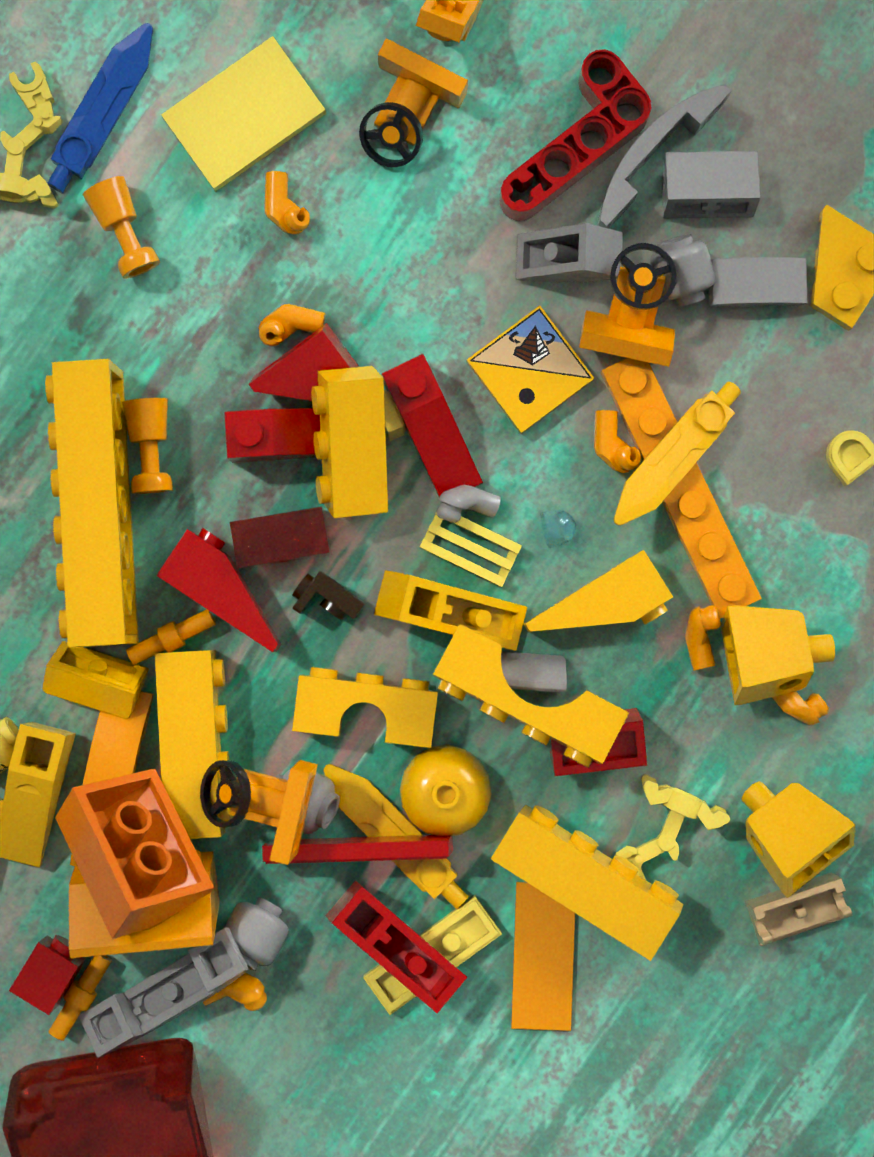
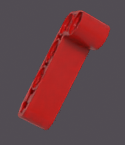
M605 49L595 50L589 53L582 64L578 79L579 89L593 110L510 173L503 181L500 192V207L509 219L525 221L533 217L644 129L652 109L651 100L625 64L612 51ZM595 68H603L610 73L612 81L603 85L596 84L590 79L588 73ZM625 103L632 104L638 108L640 117L633 121L625 120L619 116L617 107ZM587 131L597 132L603 137L605 144L598 149L588 148L581 141V135ZM551 159H559L567 164L569 172L563 177H553L547 173L544 165ZM535 175L538 185L530 191L528 203L526 204L521 199L514 203L512 201L513 189L516 188L520 193L525 192L532 186Z

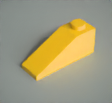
M642 550L524 623V626L528 632L634 622L641 618L645 625L668 611L664 603L673 598V595L646 552Z
M385 570L373 615L454 635L459 624H462L502 645V648L516 651L527 607L416 576Z

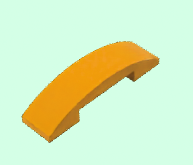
M141 691L134 710L128 719L100 711L89 752L83 785L135 773L141 741L145 739L154 694ZM71 853L70 865L75 866L77 863Z

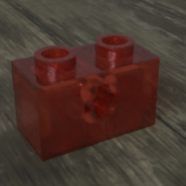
M323 507L230 522L237 568L241 570L332 555L326 514Z

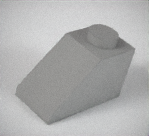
M583 223L517 234L516 279L522 281L580 283L610 280L612 265L616 257L622 252L623 232ZM620 262L616 269V279L618 278L620 266L622 267Z

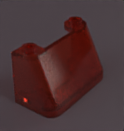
M169 1038L125 1046L97 1058L95 1052L36 1062L19 1069L11 1078L2 1125L11 1157H214L198 1064L193 1045L187 1039Z

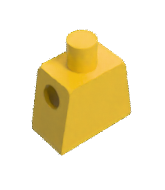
M736 605L728 606L721 622V632L734 705H742L802 690L807 686L814 673L813 663L833 662L835 659L833 636L831 634L808 636L804 615L798 610Z
M758 781L752 784L741 798L744 804L753 812L746 820V838L748 843L787 898L854 846L855 824L799 783H791L775 796L762 781Z

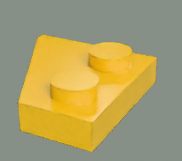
M826 204L819 214V222L821 223L819 243L815 254L814 268L816 273L815 283L812 285L810 307L849 331L853 328L874 295V234Z

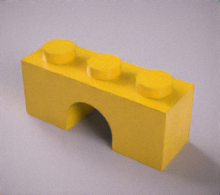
M311 667L310 675H299L292 731L339 737L342 719L346 710L353 704L367 702L377 706L385 716L387 724L386 743L431 748L438 691L429 690L430 681L402 678V685L400 687L384 685L383 675L358 672L356 673V681L337 679L338 670Z

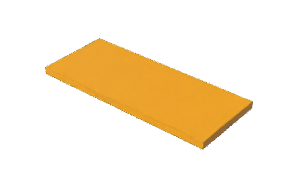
M516 882L511 1029L571 1031L575 913L527 882Z

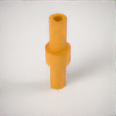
M206 609L178 624L173 620L157 628V634L127 648L126 652L131 663L136 665L154 656L155 653H160L164 650L171 653L185 646V640L217 624L211 611Z
M107 955L93 956L79 981L74 980L63 997L66 1003L48 1031L50 1035L64 1041L80 1013L89 1009L97 996L94 990L112 962L110 957Z

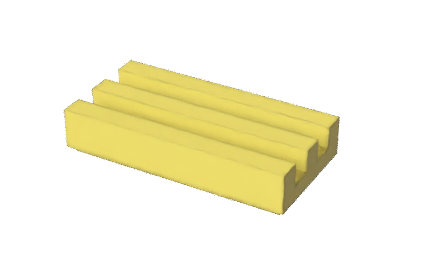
M436 513L420 548L502 587L522 545L462 516L458 522L453 523L509 550L506 558L440 527L443 519L439 518ZM437 535L501 566L498 575L433 544L435 536Z

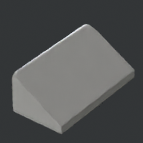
M501 651L503 675L511 689L563 693L566 690L565 657Z

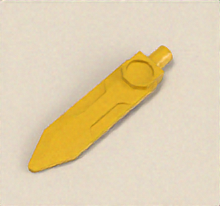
M726 382L717 394L710 391L701 399H697L624 483L614 515V523L616 525H623L655 510L727 427V422L735 414L729 407L741 394L737 385L732 382Z
M327 764L324 767L325 776L334 782L335 794L340 796L339 809L367 837L423 835L368 779L332 764ZM448 859L391 860L421 891L427 892L433 899L441 894L456 910L469 897L453 881L458 876V873L451 867V862Z

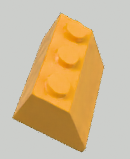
M195 849L214 886L211 893L155 927L114 939L111 938L77 864H75L69 883L70 958L213 945L220 904L213 851L200 852Z

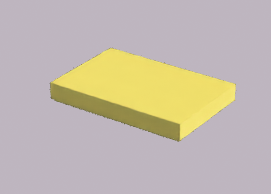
M272 36L165 111L161 116L216 192L326 114V110Z

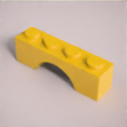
M459 624L433 673L435 678L441 680L438 686L439 690L460 701H463L466 694L483 702L479 711L502 723H505L508 716L525 725L521 733L543 745H547L550 738L567 747L563 754L564 756L589 768L592 760L598 764H603L629 712L587 690L572 702L557 707H541L526 702L513 692L505 680L501 666L502 645Z

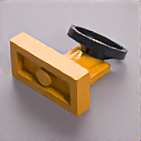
M386 38L378 52L379 68L398 78L385 102L374 106L362 119L359 138L364 151L373 161L386 167H400L412 161L420 151L423 142L422 130L438 99L460 108L467 95L468 80ZM380 111L374 122V126L378 127V129L366 131L371 115ZM368 139H379L384 146L397 148L403 159L391 160L382 157L374 151ZM407 143L413 146L415 145L412 154L409 150Z
M639 243L627 247L616 257L610 272V283L614 294L609 314L586 310L579 348L667 367L670 366L674 352L675 329L654 325L658 306L669 298L676 284V268L666 251L653 244ZM636 250H650L659 254L666 261L667 265L657 269L648 263H638L635 265L625 255ZM620 262L624 267H621V266H620V270H619V274H618V278H617V282H616V269H617L618 263ZM670 273V286L666 294L661 298L666 278L663 275Z
M222 760L214 762L206 770L201 782L200 800L203 812L207 819L217 827H233L243 819L277 827L270 860L289 865L298 854L318 764L299 760L290 769L288 780L243 769L235 761ZM230 768H231V769L234 771V773L236 774L237 779H236V777L234 776V774L232 773V771L230 770ZM220 769L221 782L216 789L217 801L212 806L210 797L211 784L215 774ZM226 808H230L229 815L233 817L229 821L225 822L217 816Z

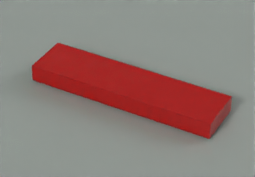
M411 835L301 839L298 854L290 863L447 859L453 852V836ZM274 840L265 843L262 846L263 862H266V864H282L270 860Z

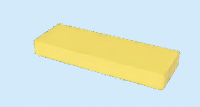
M474 895L457 910L454 909L419 936L455 967H458L501 936L502 932L476 895ZM380 964L363 975V979L389 1015L416 997L415 994Z

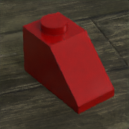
M325 323L257 373L248 385L254 392L312 401L311 391L313 386H318V371L359 367V365L330 326Z

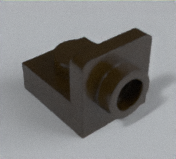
M319 571L315 578L308 573L292 594L298 600L292 609L299 614L305 612L319 593L324 597L320 605L341 621L346 614L356 619L366 606L364 601L323 571Z

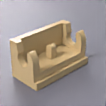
M831 872L811 879L788 898L781 890H777L745 901L759 945L764 946L851 917L852 910L847 906L842 894L846 891L842 878Z

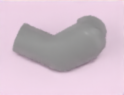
M461 485L444 491L440 495L438 500L441 503L436 513L439 518L453 523L460 520L462 509H468L493 518L499 509L501 497L469 485Z

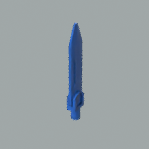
M145 23L116 44L107 56L56 144V150L50 158L57 167L47 184L54 190L63 193L73 175L82 179L87 169L92 166L148 69L153 34L151 24Z

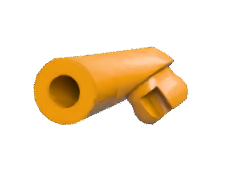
M281 171L266 172L264 207L266 216L283 232L293 235L300 234L308 227L310 214L304 207L300 208L288 198V173Z
M292 304L281 305L261 321L259 325L260 340L268 346H276L297 330L313 333L324 325L326 313Z
M597 410L595 411L594 450L596 455L614 471L627 473L630 470L636 469L641 462V454L635 446L630 447L617 436L618 411Z
M713 605L702 609L700 606H697L689 614L685 640L693 671L716 666L707 633L710 629H718L721 626L718 609Z
M797 691L772 697L783 712L806 725L819 723V718L829 712L826 702L816 693L811 694L805 701Z
M244 973L233 983L205 1000L203 1004L207 1006L228 996L244 1004L245 1009L256 1011L265 1005L267 995L264 991L263 983L258 978Z

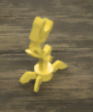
M37 62L31 63L35 73L33 82L23 84L19 81L15 72L9 74V80L15 92L33 115V120L13 138L5 131L0 133L2 145L7 151L5 172L0 173V200L15 203H32L41 200L43 206L57 208L58 202L47 182L40 174L30 180L21 177L26 150L44 134H53L63 123L61 116H54L52 103L55 101L41 66Z
M644 774L641 777V782L650 805L663 803L670 811L661 832L656 838L636 848L626 846L616 852L615 855L635 865L639 870L637 875L646 880L641 869L644 862L665 851H668L674 861L678 859L679 846L676 842V837L685 816L692 819H697L698 816L707 830H711L730 822V817L726 810L718 805L710 809L704 800L667 784L658 785L655 778Z

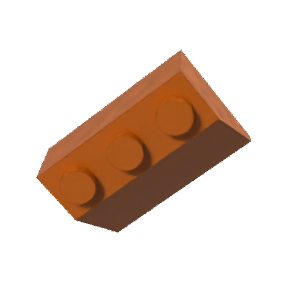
M155 768L73 787L55 816L112 939L155 927L211 893L214 889Z

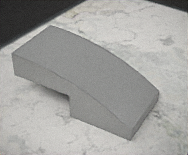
M741 257L711 259L715 273V282L708 288L709 306L750 308L756 305L801 306L808 303L806 258Z

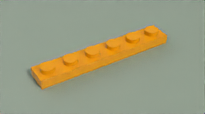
M626 358L601 370L600 373L636 448L641 454V459L644 461L677 423V420L650 364ZM696 462L662 503L711 605L717 607L721 619L724 617L728 606H748L762 598Z

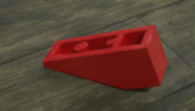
M424 354L382 373L384 385L399 410L405 428L438 496L440 497L444 491L457 486L469 485L477 487L483 484Z
M313 408L224 412L227 458L232 463L316 458L314 432L321 430L320 414L315 415Z
M204 528L201 529L198 535L187 529L156 576L271 652H277L281 646L279 639L231 556L221 550L226 542Z
M356 880L325 915L335 927L437 1014L467 979L466 975Z

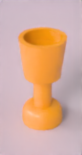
M124 176L103 180L84 191L83 196L103 230H114L125 254L118 261V269L123 279L141 275L159 265L160 260L154 249L151 247L141 248L130 224L136 219L137 215Z
M140 398L123 401L122 405L129 440L131 443H139L142 474L133 476L131 480V493L148 494L173 491L171 476L168 473L160 472L158 442L167 439L168 399Z

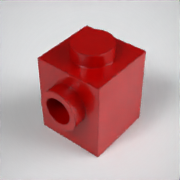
M55 935L54 939L45 936L35 946L9 991L50 1015L60 1004L86 959L84 957L70 958L68 939L59 935Z

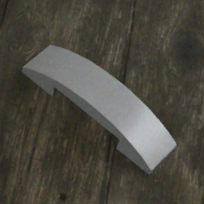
M726 84L709 88L681 101L656 119L639 136L613 175L602 203L597 226L609 229L631 206L638 191L628 181L681 124L692 134L696 135L724 105L732 91Z
M229 927L215 933L213 945L190 948L188 950L189 954L124 993L114 994L79 1015L97 1058L103 1057L172 1021L212 997L246 973L249 968Z

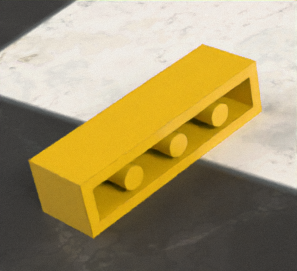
M216 650L155 653L161 781L190 839L221 837L226 833L225 827L213 825L205 816L200 800V787L203 776L210 765L217 761L230 760L229 752L221 751L220 733H227L228 730L226 705H219L218 687L225 686L224 660L216 659ZM220 769L215 774L211 784L210 797L212 806L217 801L216 789L221 782ZM226 808L217 814L225 822L233 817L229 815L230 808Z
M525 805L517 814L491 860L651 961L681 914L684 904L677 900L679 897L678 893L660 881L655 880L651 884L638 876V868L628 860L617 855L611 859L597 850L598 843L587 834L575 830L572 834L557 824L559 819L547 809L535 805L532 809Z

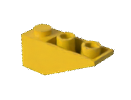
M35 722L20 724L8 769L1 813L0 858L41 867L76 733Z

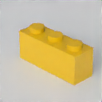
M373 366L318 371V386H313L311 391L313 411L315 415L320 414L321 431L314 432L315 455L317 460L322 459L323 476L316 477L318 502L326 506L333 518L388 513L383 376Z

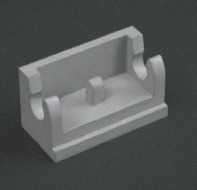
M758 151L665 153V171H662L663 218L754 217L761 198Z

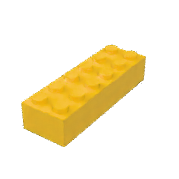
M109 359L52 362V375L46 376L45 390L48 403H54L55 422H49L48 440L50 449L57 450L58 469L51 470V490L53 497H59L60 516H54L53 520L54 539L56 544H62L63 563H57L56 565L57 587L59 591H65L66 610H60L59 612L61 638H67L68 647L139 643L127 425L122 402L125 401L124 374Z

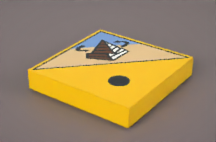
M540 305L466 360L520 434L524 433L595 379Z

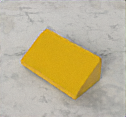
M62 641L46 665L42 689L47 694L128 719L134 710L149 669L85 647H68V642Z

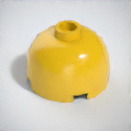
M449 744L432 746L417 754L404 770L400 785L402 807L410 821L427 834L436 836L462 835L477 826L488 810L491 798L489 775L480 759L466 749Z

